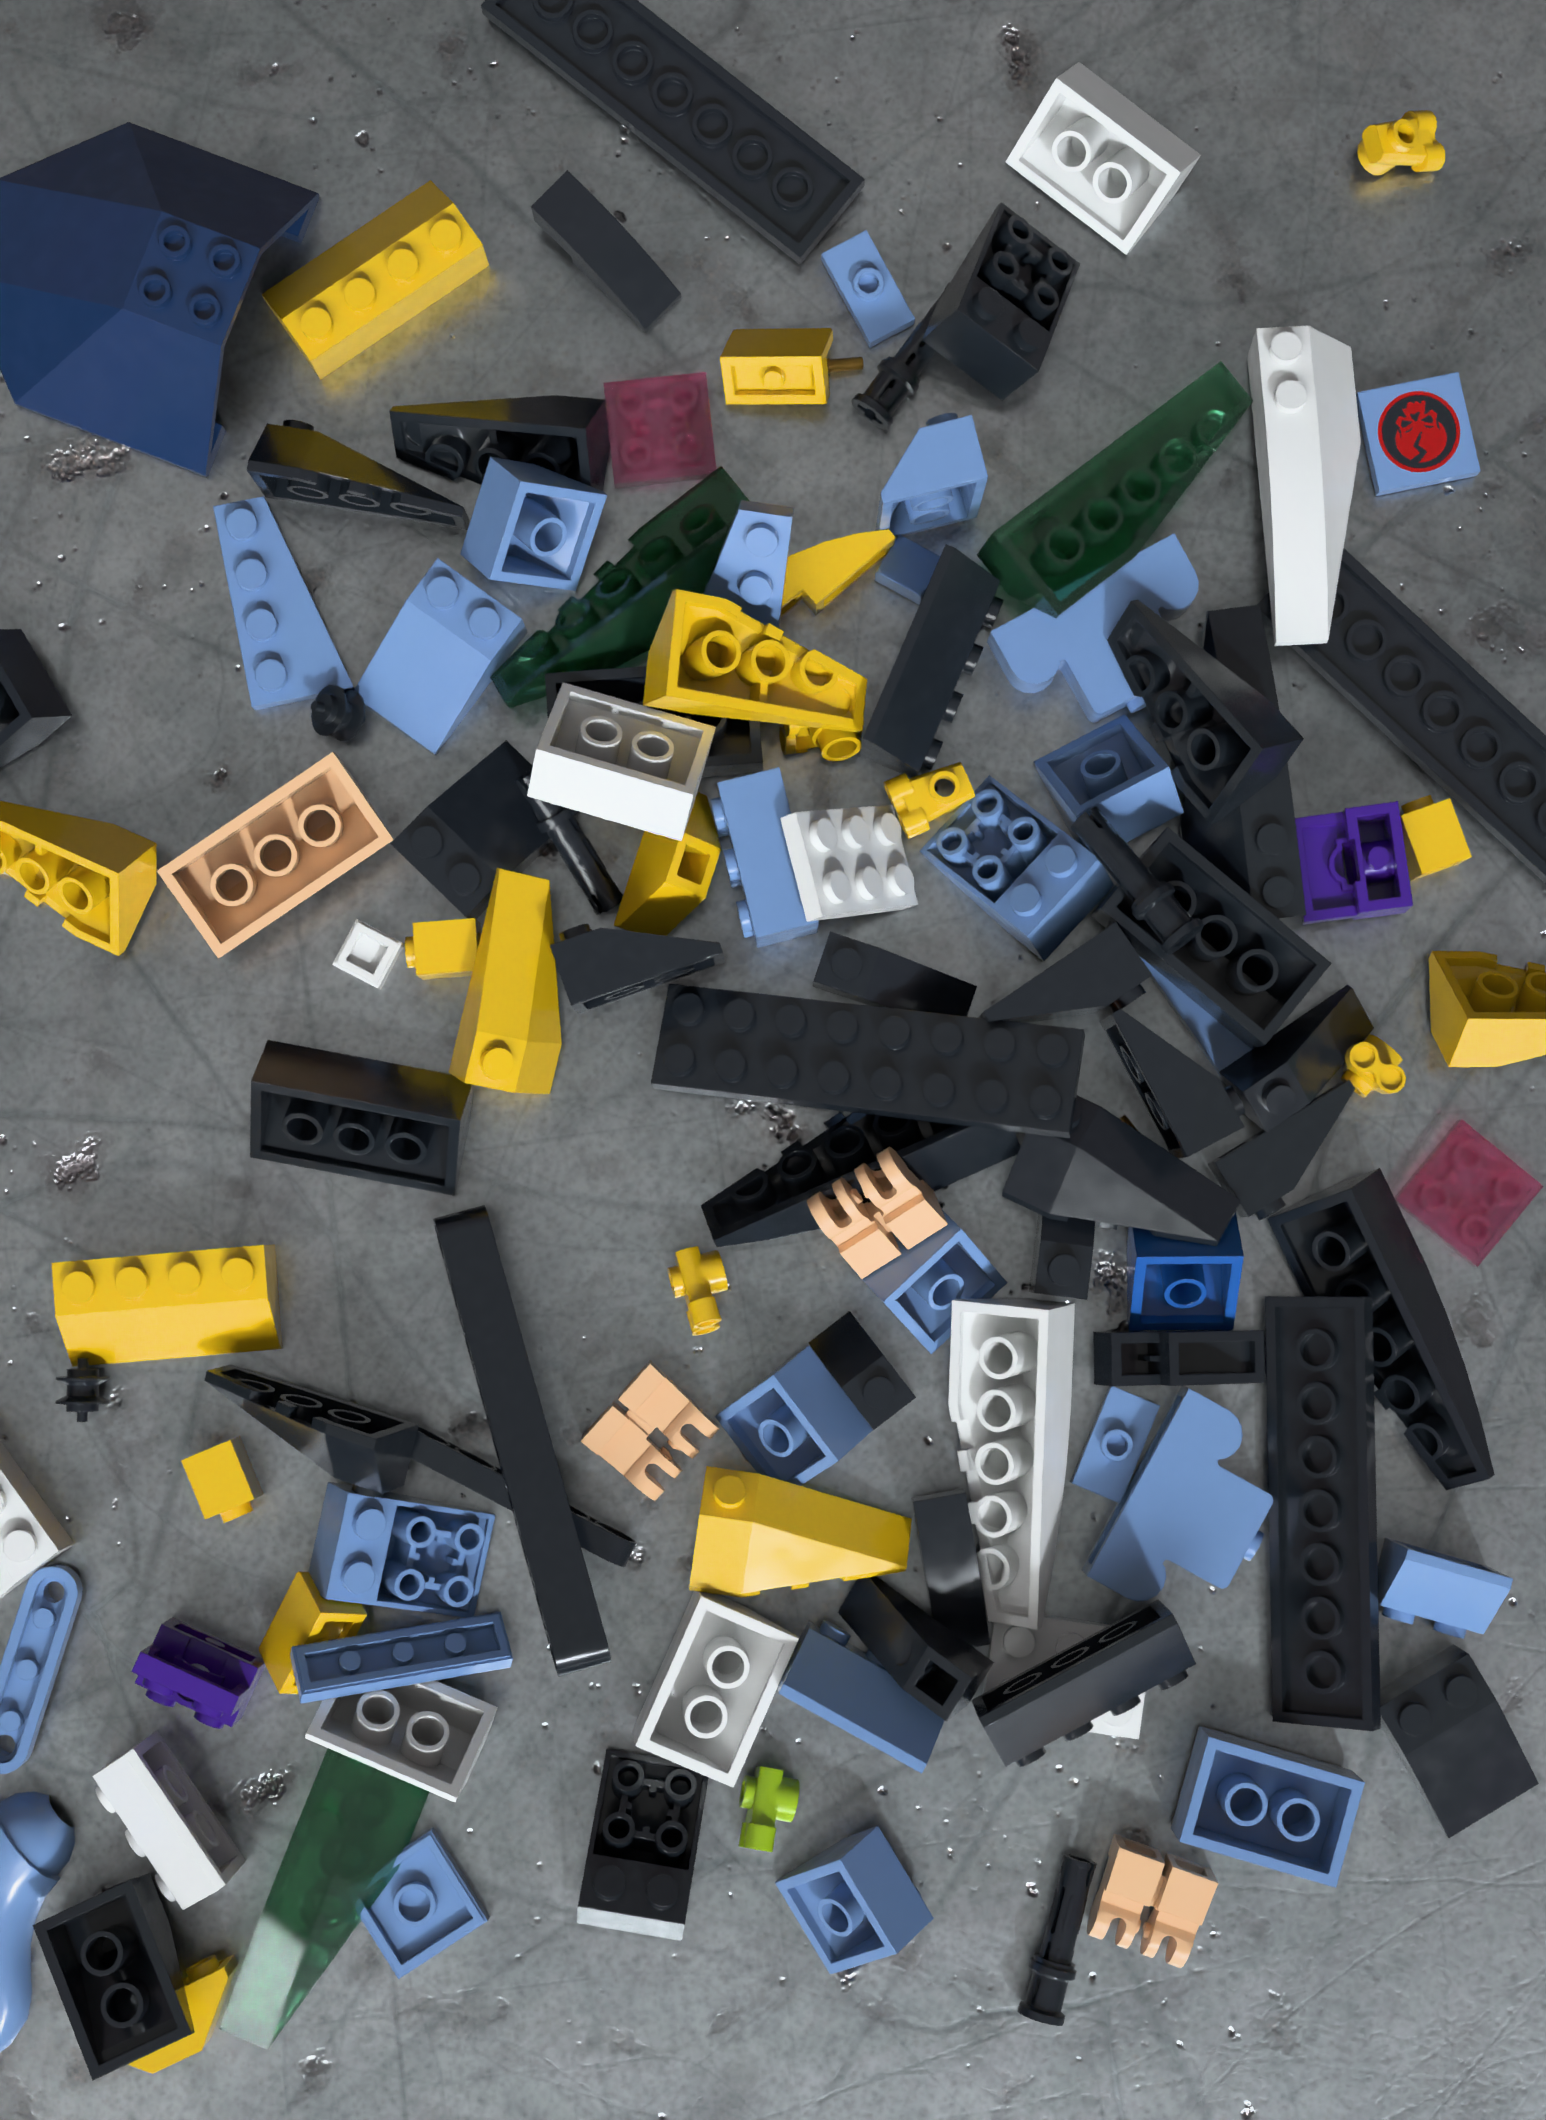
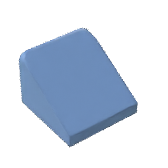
M899 534L894 545L890 548L877 569L874 581L920 605L940 556Z

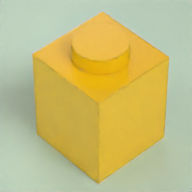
M1428 795L1401 806L1404 814L1400 815L1408 873L1411 881L1458 865L1472 857L1450 798L1434 803L1432 796Z
M476 918L412 923L413 936L405 937V956L407 967H415L416 975L419 978L426 980L472 975L482 933L481 923Z
M241 1436L181 1460L205 1520L220 1514L225 1523L253 1511L250 1501L264 1494Z

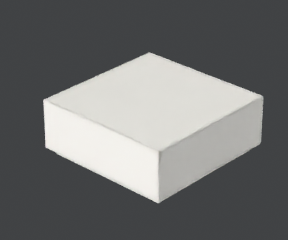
M356 919L332 965L381 990L405 944Z

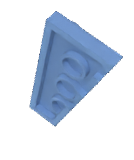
M265 497L213 506L252 708L256 711L316 699L319 692L328 685H337L344 692L348 690L354 691L355 686L339 656L332 637L315 605L316 603L297 567L291 550Z

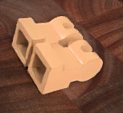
M891 1147L876 1155L882 1168L881 1170L874 1171L865 1163L854 1169L864 1196L869 1198L871 1202L863 1203V1199L857 1189L852 1188L842 1177L832 1183L836 1199H828L821 1192L807 1199L808 1207L823 1233L836 1244L840 1254L861 1279L901 1255L894 1235L909 1250L948 1225L933 1189L923 1179L920 1181Z
M649 1360L619 1394L618 1400L628 1410L625 1411L613 1401L582 1435L581 1442L619 1471L642 1493L656 1501L665 1489L646 1471V1467L649 1464H656L675 1479L683 1470L673 1460L670 1451L664 1446L660 1448L648 1438L649 1434L657 1427L669 1439L667 1443L673 1449L681 1450L693 1459L700 1450L682 1433V1426L692 1424L709 1439L720 1428L655 1363Z
M1114 1834L1108 1852L1109 1859L1090 1910L1087 1935L1102 1940L1109 1929L1111 1921L1115 1918H1120L1115 1944L1128 1949L1135 1934L1140 1929V1915L1143 1906H1153L1154 1909L1142 1928L1143 1936L1140 1953L1153 1958L1159 1949L1162 1939L1170 1936L1165 1961L1167 1964L1182 1968L1190 1955L1198 1927L1203 1924L1218 1886V1881L1212 1869L1166 1853L1163 1860L1158 1849Z

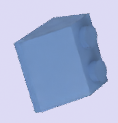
M490 457L460 555L489 580L576 591L607 494L599 489L535 464Z
M1125 714L1034 761L1036 770L1070 834L1087 850L1089 848L1070 828L1083 813L1087 812L1090 816L1089 810L1092 807L1097 806L1101 810L1107 821L1126 843L1184 813L1169 766Z
M944 1211L943 1214L948 1225L909 1250L894 1235L901 1255L861 1279L930 1354L936 1351L951 1336L952 1300L991 1299L1007 1284L1006 1280L966 1233Z
M807 1346L715 1416L757 1473L800 1486L838 1462L873 1431L872 1427L810 1346Z
M1385 1537L1378 1562V1604L1384 1606L1382 1615L1385 1617L1413 1624L1415 1615L1435 1621L1433 1630L1464 1639L1466 1630L1480 1634L1485 1633L1509 1593L1513 1578L1485 1565Z
M878 1826L843 1838L775 1882L829 1974L897 1954L934 1919L922 1900L920 1892L913 1885L895 1855L891 1844L886 1840Z

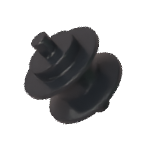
M328 685L319 692L315 701L311 703L312 725L319 735H333L339 741H349L357 735L365 723V703L363 697L356 691L348 690L344 692L337 685Z
M78 1358V1368L67 1369V1376L56 1377V1380L66 1384L67 1388L66 1396L56 1400L55 1404L66 1405V1412H77V1422H88V1412L99 1411V1404L110 1403V1400L99 1395V1384L109 1380L110 1376H99V1368H89V1358Z

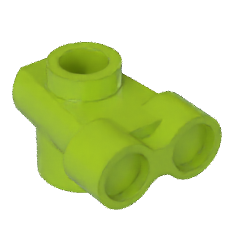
M763 1766L755 1767L754 1776H744L740 1790L739 1807L746 1808L747 1814L745 1822H742L738 1847L773 1852L776 1833L775 1821L780 1820L791 1823L795 1816L800 1789L798 1779L783 1777L784 1770Z

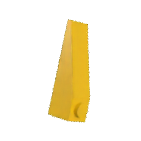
M679 589L672 591L648 652L643 706L696 715L851 732L863 731L867 678L816 649L810 651L785 637L783 635L784 631L772 624L764 625L741 612L742 607L728 599Z
M0 801V874L6 872L27 889L24 897L38 907L45 902L66 918L62 926L73 935L120 956L126 950L156 886L157 843L113 823Z
M501 868L496 869L449 1068V1073L464 1083L512 1093L550 1094L562 1039L556 961L550 945L554 944L550 881L548 879Z
M1481 951L1431 952L1429 957L1431 1034L1448 1067H1498L1546 1055L1545 965L1528 962L1524 970L1497 964V955Z
M706 1466L689 1590L743 1598L760 1595L761 1590L786 1586H790L791 1590L809 1587L811 1582L840 1578L843 1581L905 1572L908 1561L912 1519L759 1473Z

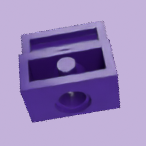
M1398 801L1345 808L1343 812L1295 818L1306 915L1301 916L1302 925L1349 918L1357 920L1406 913L1413 906ZM1342 850H1343V856H1344V863H1345V870H1346V877H1347V879L1345 878L1343 858H1342Z
M172 1617L161 1624L153 1644L140 1652L131 1672L138 1675L135 1684L147 1689L145 1695L149 1699L168 1707H174L177 1702L194 1710V1718L199 1722L213 1728L222 1729L224 1725L233 1727L242 1719L266 1665L262 1657ZM191 1664L203 1665L209 1672L198 1669Z

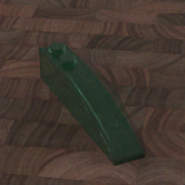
M1220 361L994 531L977 553L978 558L991 574L1000 580V585L1008 595L1054 618L1059 617L1136 557L1156 528L1253 402L1252 398Z
M722 466L718 467L641 526L628 539L632 548L615 565L607 560L593 574L598 582L581 599L571 596L557 610L559 613L556 616L555 625L548 632L537 630L490 676L503 701L509 708L545 697V673L612 669L650 650L672 591L679 589L699 594L704 593L740 501H749Z
M327 1749L255 1929L221 2022L220 2030L267 2050L270 2048L361 1922L360 1914L364 1907L368 1910L372 1907L398 1871L401 1863L393 1868L397 1856L402 1853L403 1848L411 1841L430 1794L429 1791L334 1750Z

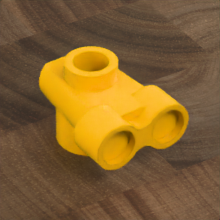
M1430 110L1408 111L1399 120L1367 126L1362 133V140L1357 147L1358 158L1363 168L1373 175H1383L1396 165L1411 166V169L1415 172L1440 170L1445 162V150L1443 145L1435 138L1437 120L1434 113Z
M783 724V727L779 729L780 746L783 755L808 752L810 748L819 747L824 759L828 761H841L851 758L861 749L862 731L851 732Z
M961 762L908 778L906 773H903L883 782L888 798L908 839L930 830L929 822L941 815L953 812L959 805L975 797L973 787ZM940 779L949 780L954 786V792L950 796L942 797L936 793L934 784Z
M1369 1034L1363 1042L1352 1045L1346 1051L1343 1066L1344 1074L1340 1079L1342 1082L1350 1080L1355 1087L1354 1092L1366 1098L1371 1090L1381 1094L1399 1092L1405 1085L1406 1075L1403 1069L1398 1066L1403 1061L1402 1057L1383 1040Z
M695 1246L675 1252L676 1266L667 1268L674 1297H685L688 1308L686 1314L692 1335H703L719 1329V1322L722 1319L715 1296H712V1294L728 1290L726 1274L719 1251L713 1250L700 1254L699 1247Z

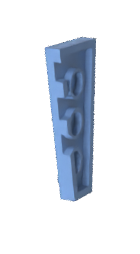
M741 500L703 594L728 599L742 607L741 612L764 625L770 623L779 628L794 508Z

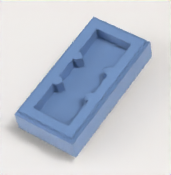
M867 230L821 254L822 263L869 348L915 324L914 315Z
M1109 1386L1070 1482L1121 1504L1160 1405L1117 1387Z

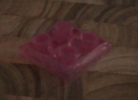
M706 372L604 383L615 488L717 478Z
M1461 1119L1457 1120L1394 1198L1402 1209L1473 1267H1478L1543 1188V1185Z

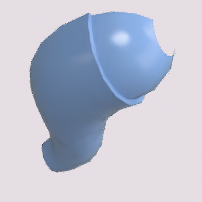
M35 1791L15 1793L0 1801V2053L13 2042L28 2019L32 1996L31 1941L34 1931L33 1925L45 1897L60 1880L58 1874L69 1862L75 1845L74 1827L68 1826L57 1816L50 1805L49 1795Z

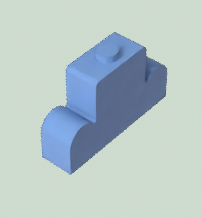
M1172 534L992 630L987 643L1007 680L1015 689L1023 693L1043 691L1051 684L1057 670H1060L1090 722H1099L1125 707H1128L1130 713H1134L1145 708L1146 704L1142 697L1133 695L1107 639L1133 600H1140L1166 621L1179 618L1187 611L1198 592V577L1176 535Z
M1181 1386L1130 1479L1121 1504L1117 1503L1082 1568V1571L1088 1577L1128 1599L1147 1601L1157 1596L1163 1589L1166 1580V1569L1163 1562L1169 1560L1218 1588L1224 1589L1228 1587L1243 1558L1250 1561L1257 1552L1264 1533L1259 1531V1528L1273 1504V1497L1269 1493L1218 1465V1460L1226 1459L1233 1455L1240 1447L1242 1441V1426L1232 1412L1192 1389Z

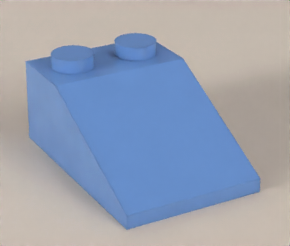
M437 558L407 598L354 691L363 697L365 705L434 755H437L527 634V629L522 618Z

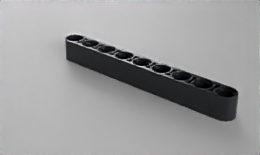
M482 1205L434 1218L433 1222L557 1675L561 1677L611 1662L605 1631L486 1207Z

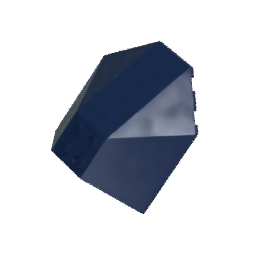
M131 122L122 124L1 177L0 371L14 403L27 410L204 477L209 476L226 433L222 425L215 423L225 344L261 254L280 236L302 243L319 201V193Z

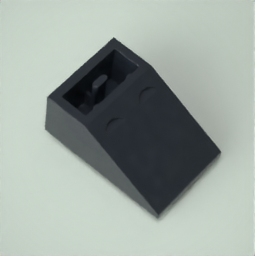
M1001 202L994 210L937 303L922 341L1003 401L1039 372L1080 263Z
M606 1749L579 1896L577 1923L682 1941L709 1777L664 1758Z

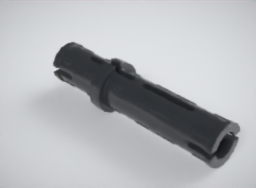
M530 769L514 782L539 821L536 822V826L541 833L546 832L554 843L574 879L588 898L587 900L595 914L600 915L602 912L609 911L621 902L623 894L610 877L605 865L579 826L574 816L577 811L528 797L532 769Z

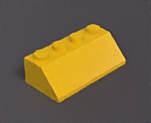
M430 180L261 295L321 380L487 268L489 263L483 244L456 205Z
M275 1244L52 1263L55 1317L72 1367L78 1366V1358H89V1365L283 1349Z

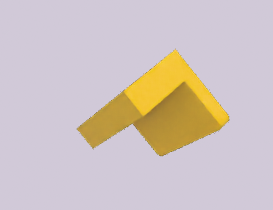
M831 328L733 330L720 356L726 405L827 404L830 397V385L826 356L833 342V330Z
M298 1571L259 1646V1653L279 1694H298L290 1659L292 1646L356 1636L367 1616L362 1604L322 1598L309 1572Z

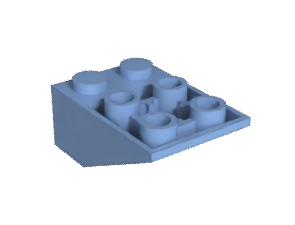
M989 775L974 791L975 797L963 803L923 846L920 852L1005 931L1045 961L1109 892L1114 884L1103 865L1093 853Z
M334 1482L327 1483L309 1567V1573L321 1597L328 1600L466 1618L474 1616L495 1514L394 1492L383 1493L382 1497H369L352 1491V1485Z

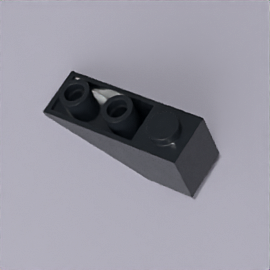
M877 1576L857 1579L838 1611L839 1615L898 1685L945 1721H948L970 1703L994 1663Z

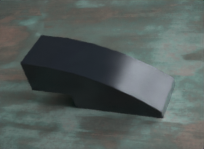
M568 170L531 206L534 221L571 255L573 264L644 332H647L681 298L680 291L640 244Z
M1264 1330L1093 1332L1094 1385L1113 1387L1265 1383Z
M957 1489L912 1497L931 1616L973 1647L990 1645L966 1492L964 1489Z

